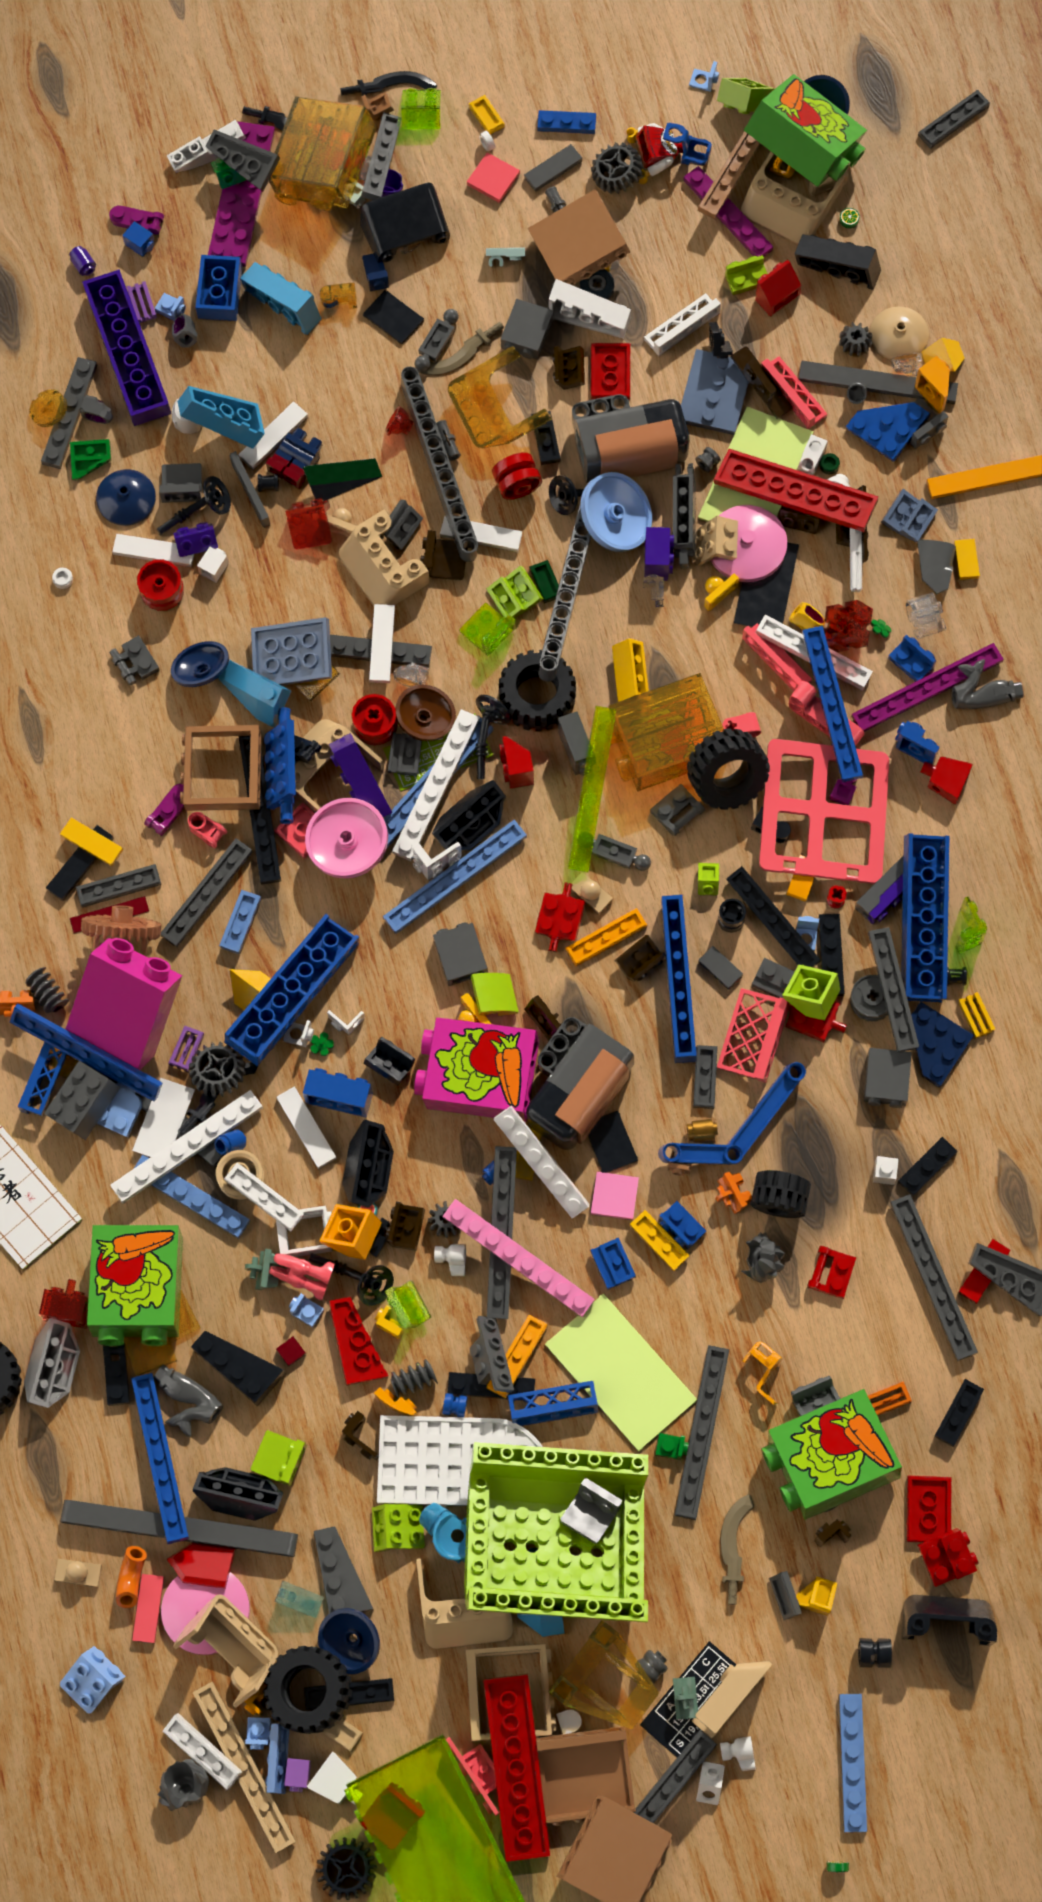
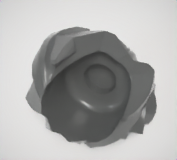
M760 1232L758 1236L746 1242L749 1246L746 1261L750 1270H742L741 1272L760 1283L776 1278L777 1272L784 1269V1265L780 1260L784 1257L785 1253L780 1250V1246L770 1241L766 1232L763 1234Z
M186 1759L183 1762L176 1761L162 1774L161 1785L159 1786L160 1792L157 1794L161 1797L159 1802L167 1806L170 1811L181 1807L187 1808L192 1803H199L207 1793L209 1778L205 1770L197 1765L193 1759Z

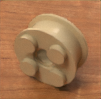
M245 1150L231 1151L224 1155L217 1165V1182L223 1193L228 1197L237 1200L248 1199L228 1184L224 1178L236 1163H239L264 1182L263 1168L254 1154Z

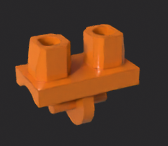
M22 990L20 997H13L10 991H1L0 1015L11 1017L13 1009L17 1004L36 1013L34 999L30 990Z
M729 1171L724 1173L723 1177L717 1181L719 1184L717 1190L720 1194L715 1198L717 1203L723 1201L726 1207H731L734 1214L740 1213L751 1202V1193L748 1190L741 1193L738 1188L744 1183L740 1173L731 1174Z

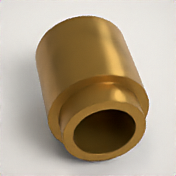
M712 1119L691 1121V1124H686L689 1141L714 1140V1135H718L717 1123H713Z

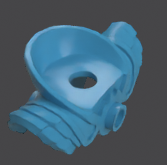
M432 1503L425 1507L420 1514L419 1522L433 1537L432 1543L436 1551L447 1560H454L458 1564L461 1561L465 1563L466 1518L464 1517L461 1520L437 1503ZM457 1529L464 1533V1539L458 1543L451 1539V1533Z

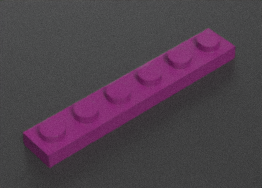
M699 166L683 178V181L701 200H703L713 183ZM727 198L717 218L753 256L763 255L764 257L773 251L772 244L734 203Z

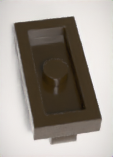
M537 995L530 1000L524 1010L550 1041L561 1026L557 1021L559 1014H552L545 1002Z

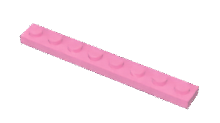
M454 1199L442 1216L579 1316L583 1317L595 1300L458 1200Z

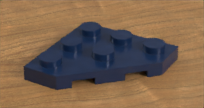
M920 1001L911 1015L919 1048L915 1050L919 1059L922 1077L940 1088L974 1035Z

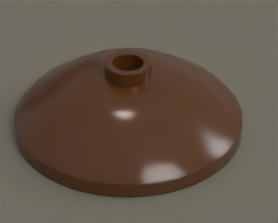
M415 685L406 689L399 696L395 706L396 720L401 729L409 736L421 741H435L443 738L451 731L456 719L455 707L449 696L442 690L430 685Z

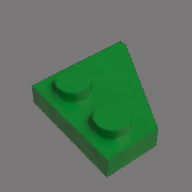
M110 439L70 442L73 481L79 480L112 461Z

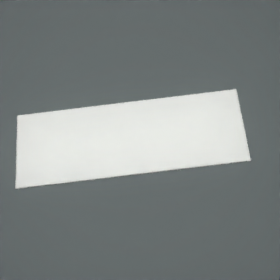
M160 1078L159 1081L163 1083L160 1093L155 1102L151 1101L132 1151L152 1157L176 1140L178 1129L181 1127L195 1089Z

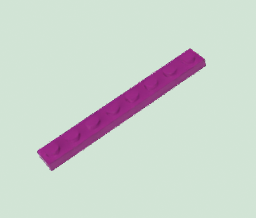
M992 643L852 713L851 717L854 723L865 732L965 682L968 677L958 668L959 665L968 664L973 666L977 661L985 659L983 673L1002 663L1004 659L995 644Z

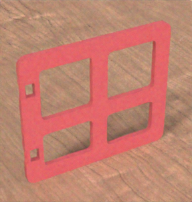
M772 739L767 746L770 771L768 773V781L765 782L766 786L764 787L759 855L760 868L769 872H783L794 875L875 884L882 877L889 774L888 755L879 751L856 749L860 765L872 766L874 769L872 804L870 808L833 804L826 801L828 762L836 761L833 746ZM783 755L813 760L810 800L785 798L779 795ZM778 813L809 817L806 858L781 856L775 853ZM824 819L862 822L870 825L868 865L830 862L822 859ZM783 862L795 863V869L783 867ZM847 869L857 870L858 876L846 875Z

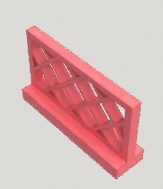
M741 988L717 1068L767 1083L791 1004L781 997L776 998ZM744 995L753 996L756 1003L745 1009L742 1003ZM767 1001L774 1002V1009L765 1014L761 1004ZM759 1007L763 1016L752 1021L747 1012ZM746 1014L750 1023L739 1029L736 1023L737 1018ZM765 1019L768 1023V1028L759 1034L755 1024ZM752 1026L757 1036L746 1041L741 1032ZM739 1033L744 1043L733 1048L730 1043L731 1037ZM759 1039L762 1043V1048L753 1054L748 1044ZM746 1046L751 1056L740 1061L735 1052ZM733 1053L738 1063L731 1067L723 1065L725 1057ZM753 1059L756 1064L754 1073L745 1071L742 1064Z

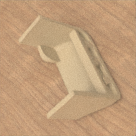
M216 1595L185 1626L172 1646L177 1649L187 1640L192 1644H199L205 1639L234 1668L231 1680L233 1685L240 1690L233 1703L235 1708L259 1690L269 1673V1667L271 1664L274 1665L278 1657L276 1646L223 1595Z

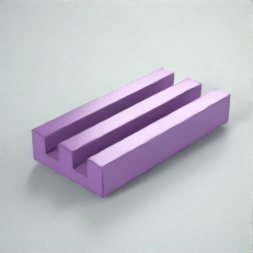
M144 281L140 285L138 283L134 284V287L127 286L139 323L157 318L146 282ZM144 289L151 315L147 313L140 290ZM133 292H137L144 317H140Z
M184 1026L168 1064L189 1072V1063H193L191 1058L196 1056V1051L199 1049L205 1035L204 1032ZM190 1032L191 1034L180 1057L179 1062H176L177 1056L180 1052L187 1033ZM195 1035H198L195 1044L192 1048V1051L189 1055V1058L186 1062V1065H184L183 1063L194 1040Z

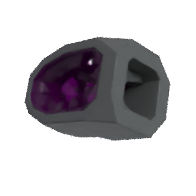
M183 313L175 318L172 325L173 339L182 348L191 347L197 343L195 323L190 316Z
M89 395L84 397L80 407L82 417L102 424H108L112 421L111 409L105 406L103 401Z

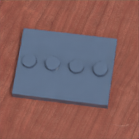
M696 349L681 403L686 424L731 435L735 434L749 381L731 357L719 359L713 356L712 352Z
M324 617L251 628L254 672L281 686L332 679L328 618Z

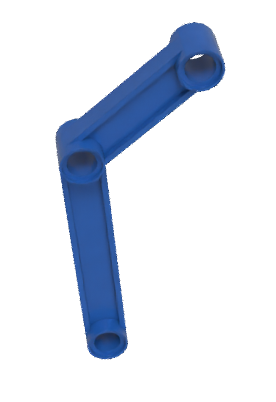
M799 1062L786 1065L727 1145L668 1143L661 1146L658 1151L660 1160L664 1163L733 1165L739 1163L798 1083L804 1078L806 1074L805 1067ZM792 1067L795 1068L798 1072L796 1078L792 1077L790 1074V1069ZM668 1147L674 1151L672 1159L666 1156L665 1152ZM730 1149L736 1154L735 1160H731L728 1157Z

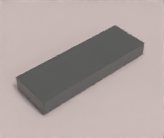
M570 144L524 174V178L536 192L581 163L582 157Z
M696 1046L693 1108H715L718 1046Z

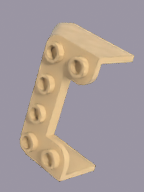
M385 509L359 524L339 550L340 560L373 607L374 604L396 605L430 584L429 571L420 560L411 559L400 566L379 537L387 532L392 525L391 518Z

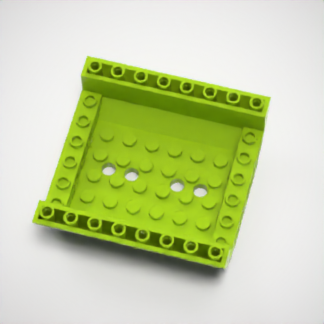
M474 1442L466 1510L464 1568L466 1609L648 1622V1600H644V1485L648 1477V1455ZM585 1477L623 1500L619 1512L598 1544L592 1543L560 1523L561 1517L577 1495ZM511 1542L515 1545L516 1549L508 1551L504 1548V1544ZM534 1544L538 1550L531 1553L527 1551L526 1545ZM571 1547H578L581 1550V1554L578 1556L572 1555L569 1549ZM598 1548L603 1552V1556L595 1557L591 1550Z

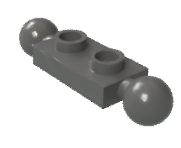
M447 309L443 314L444 321L437 318L418 350L419 354L423 355L417 357L414 363L418 371L424 372L430 367L429 359L436 362L455 331V327L452 324H455L459 319L456 310Z
M588 832L581 833L577 838L578 845L581 848L593 847L592 855L630 869L631 864L634 863L636 868L641 871H645L651 866L649 856L645 854L636 856L637 848L599 834L595 840Z

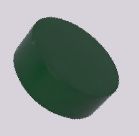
M832 453L823 455L819 464L821 471L825 474L836 473L839 469L840 460Z

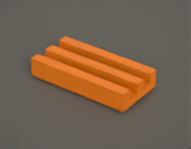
M904 1381L868 1395L869 1400H872L900 1388L903 1391L873 1403V1408H876L903 1396L906 1398L875 1411L877 1416L912 1402Z

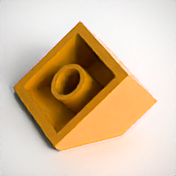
M936 355L918 369L914 387L940 414L944 411L948 397L950 369L948 364L944 360H940Z
M336 1204L319 1241L348 1257L366 1260L382 1222L371 1210Z

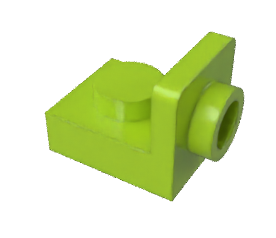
M698 863V895L717 896L719 890V863Z

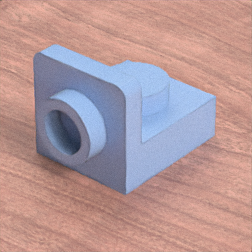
M166 293L162 295L155 306V312L173 321L181 313L184 314L186 309L183 297L179 296L177 299Z
M302 1293L299 1297L295 1296L289 1305L291 1315L312 1328L324 1311V1308L307 1299Z
M248 1717L245 1744L250 1745V1749L264 1750V1746H269L271 1718Z

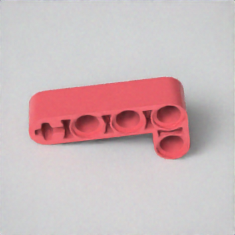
M802 681L790 696L788 705L792 711L830 737L821 701L816 697L817 691L810 683ZM848 719L856 746L865 735V732Z

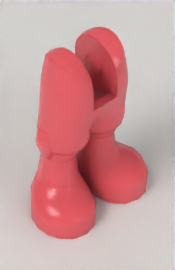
M275 1254L273 1261L287 1267V1269L271 1266L269 1270L271 1275L291 1284L295 1288H305L312 1292L316 1299L323 1300L335 1263L327 1262L322 1267L311 1265L304 1259L285 1254ZM304 1275L312 1276L320 1281L308 1279Z

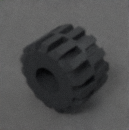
M777 1170L757 1172L750 1205L756 1210L772 1216L783 1218L804 1217L811 1183L801 1176Z

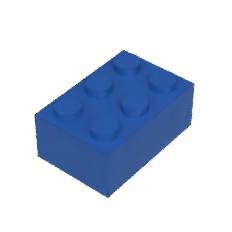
M201 255L195 307L198 319L237 321L241 286L240 278L242 276L240 257Z
M315 1068V1070L309 1069L303 1089V1097L306 1104L367 1118L373 1092L371 1084L365 1079L356 1078V1080H353L341 1073L332 1075L327 1074L326 1070Z

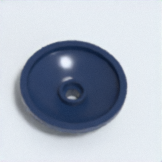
M827 75L812 76L804 81L848 115L850 99L846 88L840 81Z
M123 469L109 474L102 480L97 489L96 502L100 513L105 519L117 525L129 526L143 521L150 515L155 506L156 492L151 480L146 475L136 470ZM122 490H128L125 494L121 493Z
M205 641L196 643L177 655L171 665V675L177 684L184 687L195 688L205 686L223 674L229 664V653L226 647L218 642Z
M341 1608L331 1612L324 1618L318 1631L319 1648L336 1655L340 1659L341 1664L346 1666L347 1674L364 1672L374 1664L380 1650L378 1631L369 1617L356 1609Z

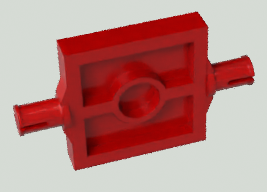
M564 883L562 894L544 893L535 933L545 935L551 939L548 949L551 952H557L559 941L569 940L576 942L586 902L570 896L573 886L571 883Z
M834 1002L825 1021L805 1016L794 1006L790 1005L789 1018L785 1027L824 1043L827 1034L832 1028L844 1033L847 1025L835 1021L840 1004Z

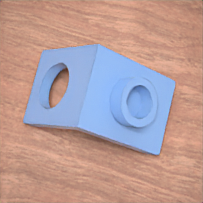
M713 61L710 72L694 69L689 86L711 92L713 84H717L719 78L717 62ZM702 75L706 78V82L698 84L695 78Z
M811 916L798 917L796 931L800 936L803 934L811 936L812 942L808 945L815 951L819 919Z

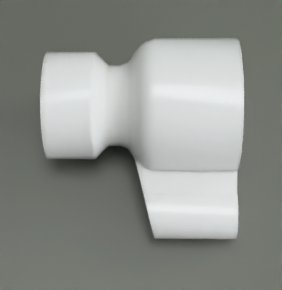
M451 1244L448 1248L435 1246V1263L447 1261L451 1276H465L466 1245Z
M751 1736L737 1738L732 1744L729 1742L720 1743L723 1761L736 1757L742 1771L756 1770Z

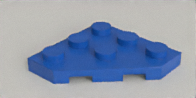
M915 402L857 411L846 425V429L894 462L911 441L912 434L921 428L929 418L930 413Z

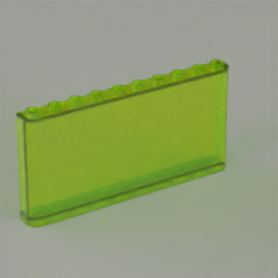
M443 1734L346 1783L347 1789L344 1792L349 1802L354 1801L357 1807L354 1813L359 1823L364 1821L367 1827L364 1833L368 1842H374L377 1848L374 1854L379 1864L384 1863L387 1869L384 1874L389 1885L394 1883L398 1891L394 1893L397 1902H525Z

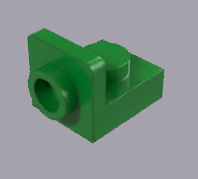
M659 1433L655 1456L681 1460L682 1455H687L689 1442H684L685 1436L682 1435L678 1437Z

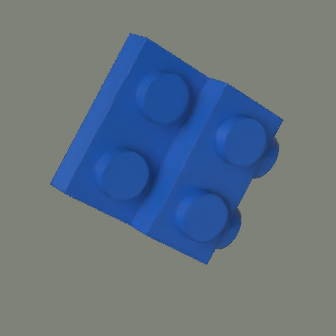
M909 721L906 723L902 722L895 738L897 741L896 749L922 763L926 761L934 764L940 748L937 746V743L931 739L923 738L925 730L920 724Z

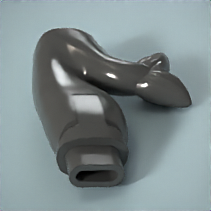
M985 659L977 661L973 666L962 664L958 668L968 678L964 683L952 688V703L956 709H979L997 706L1010 701L1014 702L1015 699L1023 698L1024 696L1022 683H1013L1012 680H995L973 692L979 683Z
M163 1364L154 1376V1379L160 1383L159 1387L163 1388L169 1397L179 1402L197 1405L196 1407L185 1409L165 1421L169 1426H179L186 1436L191 1437L192 1420H200L211 1424L223 1409L221 1402L207 1389L189 1377L175 1371L173 1368L169 1369Z

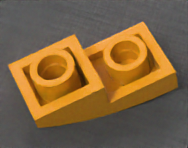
M793 874L786 895L806 902L814 877Z
M379 1387L374 1392L375 1397L393 1411L405 1416H417L415 1411L417 1407L409 1398L404 1400L400 1397L394 1402L395 1396L388 1389L383 1391Z

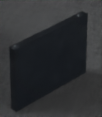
M384 290L363 313L365 318L401 345L424 321L422 316L387 290Z
M619 1111L602 1116L588 1134L601 1167V1172L603 1173L611 1172L638 1161V1156L634 1151Z

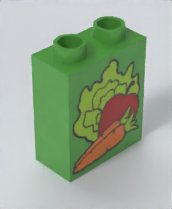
M795 74L761 100L744 129L746 133L817 187L828 177L837 182L849 166L851 168L855 166L866 150L859 142L867 129Z
M93 1225L87 1326L92 1336L98 1337L99 1344L120 1346L124 1344V1337H141V1343L144 1345L163 1346L167 1344L168 1337H179L183 1236L179 1225Z
M865 1389L768 1430L769 1445L761 1448L769 1470L774 1472L781 1469L788 1483L779 1487L786 1507L790 1512L799 1508L805 1520L901 1478L902 1466Z

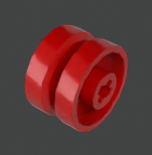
M521 452L510 455L493 467L492 474L496 483L499 484L498 488L502 498L506 500L522 498L540 487L542 478L538 469H535L536 465L530 453Z
M164 559L153 560L146 563L140 569L137 575V586L143 602L149 608L157 611H167L174 608L181 601L184 595V585L178 568L172 562Z
M370 694L360 698L353 706L351 714L353 727L359 740L365 744L377 746L385 744L392 739L393 732H396L398 723L395 706L391 700L383 695Z

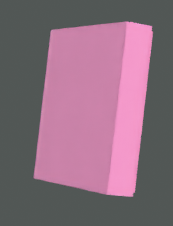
M597 1172L591 1215L633 1220L639 1177Z

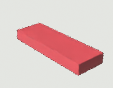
M142 1574L132 1641L155 1643L164 1576Z

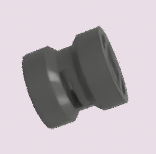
M854 382L847 389V397L853 404L862 403L867 396L866 387L860 382Z

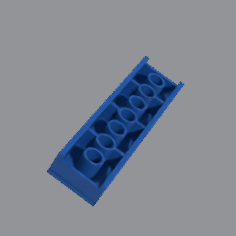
M913 833L904 835L901 976L908 1001L942 1003V1001L947 999L950 836L913 835Z
M325 914L226 1031L224 1043L258 1066L357 948L359 936H354L331 920L329 915Z

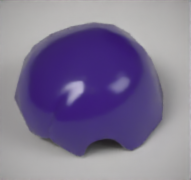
M388 169L381 197L402 191L403 184L400 173Z

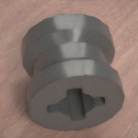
M706 447L703 450V454L695 458L699 467L706 472H710L713 465L721 461L719 455L710 447Z

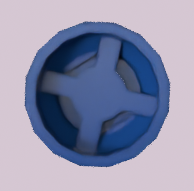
M446 1393L443 1415L449 1416L453 1413L457 1417H465L467 1396L454 1397L453 1394Z

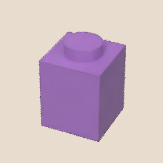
M287 1758L284 1786L290 1787L289 1791L302 1793L303 1788L308 1789L311 1761Z

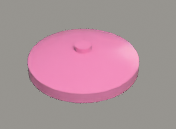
M753 505L735 506L719 515L721 517L738 521L737 558L732 561L714 557L710 560L713 566L727 578L735 573L739 577V582L760 581L777 571L785 558L787 550V535L779 519L768 510Z
M356 798L337 799L321 807L311 818L305 835L306 849L315 866L325 874L336 878H354L369 872L380 862L388 845V829L380 812L370 803Z
M230 1572L226 1589L183 1583L178 1576L170 1583L162 1600L161 1615L164 1628L174 1643L185 1626L216 1595L225 1596L249 1619V1598L244 1586L236 1576ZM205 1639L199 1644H192L187 1640L179 1646L190 1653L198 1655L218 1653Z

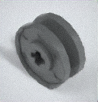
M878 975L861 977L854 984L851 991L850 1005L852 1010L859 1018L866 1021H879L888 1015ZM874 995V998L876 997V1000L871 1001V998L869 999V996Z

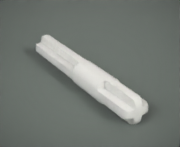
M850 528L851 592L858 593L862 590V532Z

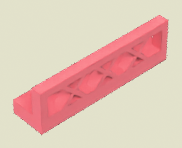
M780 356L771 362L768 358L761 362V366L791 404L792 411L807 429L827 417L825 410ZM779 364L783 369V375L774 366ZM786 380L793 381L795 383V389H793ZM798 394L805 395L807 404L803 402ZM810 409H816L820 415L816 417Z
M758 623L752 628L749 626L744 628L742 639L793 691L796 690L802 681L812 683L813 679L781 647L755 633L759 626Z

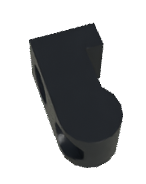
M763 807L759 810L751 826V829L761 834ZM777 821V843H784L789 839L791 827L787 822Z

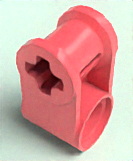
M754 712L727 718L722 723L721 732H723V729L730 728L732 731L740 729L743 732H748L753 738L761 734L757 716Z
M194 812L188 817L190 831L214 849L218 846L217 843L221 837L228 833L222 825L211 820L201 812ZM196 820H200L203 822V824L199 827H195L192 825L193 822Z

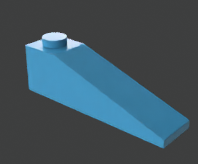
M229 659L227 668L218 679L256 719L271 727H275L278 721V710L285 706L291 690Z

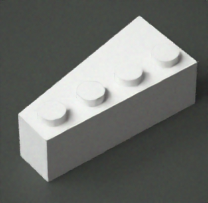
M556 279L549 297V309L554 310L555 320L624 339L631 319V309Z

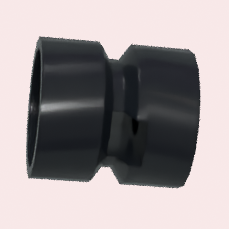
M733 898L727 899L721 904L718 924L722 930L733 933L743 927L746 915L744 904L738 899Z
M859 1638V1668H872L874 1664L878 1668H891V1639L878 1638L874 1642L872 1638Z

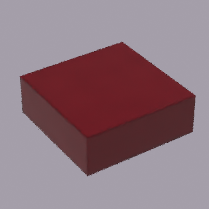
M294 1336L276 1348L289 1367L306 1355V1352Z

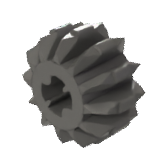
M853 322L850 327L845 325L839 335V345L843 346V352L850 351V356L856 353L858 357L861 355V352H868V347L872 346L871 339L873 336L872 333L868 332V326L862 328V323L855 326Z
M447 1201L443 1202L442 1208L438 1203L435 1204L437 1211L430 1210L429 1213L433 1217L428 1218V1223H432L431 1231L438 1229L436 1235L440 1236L444 1232L445 1238L449 1237L448 1232L450 1231L454 1236L457 1235L456 1226L449 1221L446 1224L443 1222L444 1218L442 1216L449 1208L447 1207Z

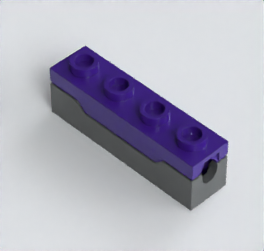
M903 856L856 902L855 909L868 919L872 925L877 920L881 922L888 915L886 911L891 906L895 908L902 901Z

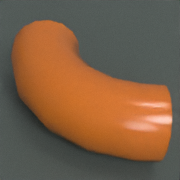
M130 1546L126 1549L118 1576L116 1603L122 1608H132L138 1601V1588L147 1554L142 1548L137 1546Z

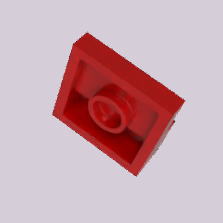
M958 1528L917 1545L935 1587L955 1578L958 1580L977 1571L976 1565L979 1562L975 1553H970L967 1545L970 1544L969 1537L966 1532H961Z

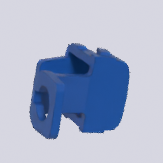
M667 123L663 139L672 143L682 142L683 155L681 163L685 165L690 163L705 165L711 155V142L689 135V131L680 124ZM677 129L682 136L671 137L669 131ZM697 144L706 146V154L695 151L694 147Z

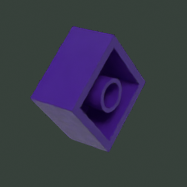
M646 527L644 580L668 581L669 574H673L674 535H670V528Z

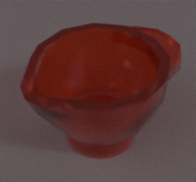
M400 405L392 414L385 431L388 436L401 433L408 435L414 424V421L409 419L408 413Z

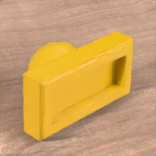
M734 573L725 582L719 576L709 577L705 582V589L710 595L705 598L704 607L711 611L738 587L739 577Z
M466 993L461 996V1003L467 1010L459 1014L458 1020L491 1024L485 1015H479L477 1004L469 994Z

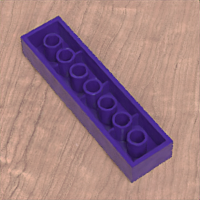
M120 269L82 281L133 425L137 426L170 415L171 410Z

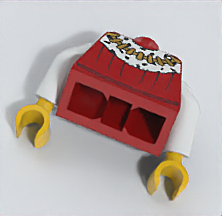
M655 123L639 127L638 130L630 127L626 131L629 143L638 141L644 168H648L646 171L641 170L644 177L639 179V184H645L648 181V176H654L665 170L673 163L678 153H683L682 142L672 143L664 140L665 129ZM670 130L669 135L671 137H674L673 131Z

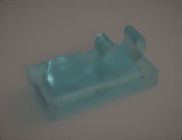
M282 1581L274 1602L316 1618L324 1597Z

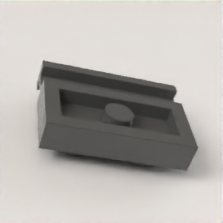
M406 500L398 502L390 514L391 528L384 533L385 537L400 550L403 549L423 520V517L412 506L408 505Z
M393 732L388 773L393 772L417 776L422 741L406 733L397 734Z
M764 958L751 986L776 998H783V993L795 971Z

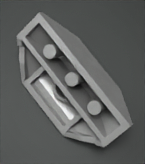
M49 1318L36 1337L24 1379L28 1403L49 1408L70 1392L80 1354L71 1324Z

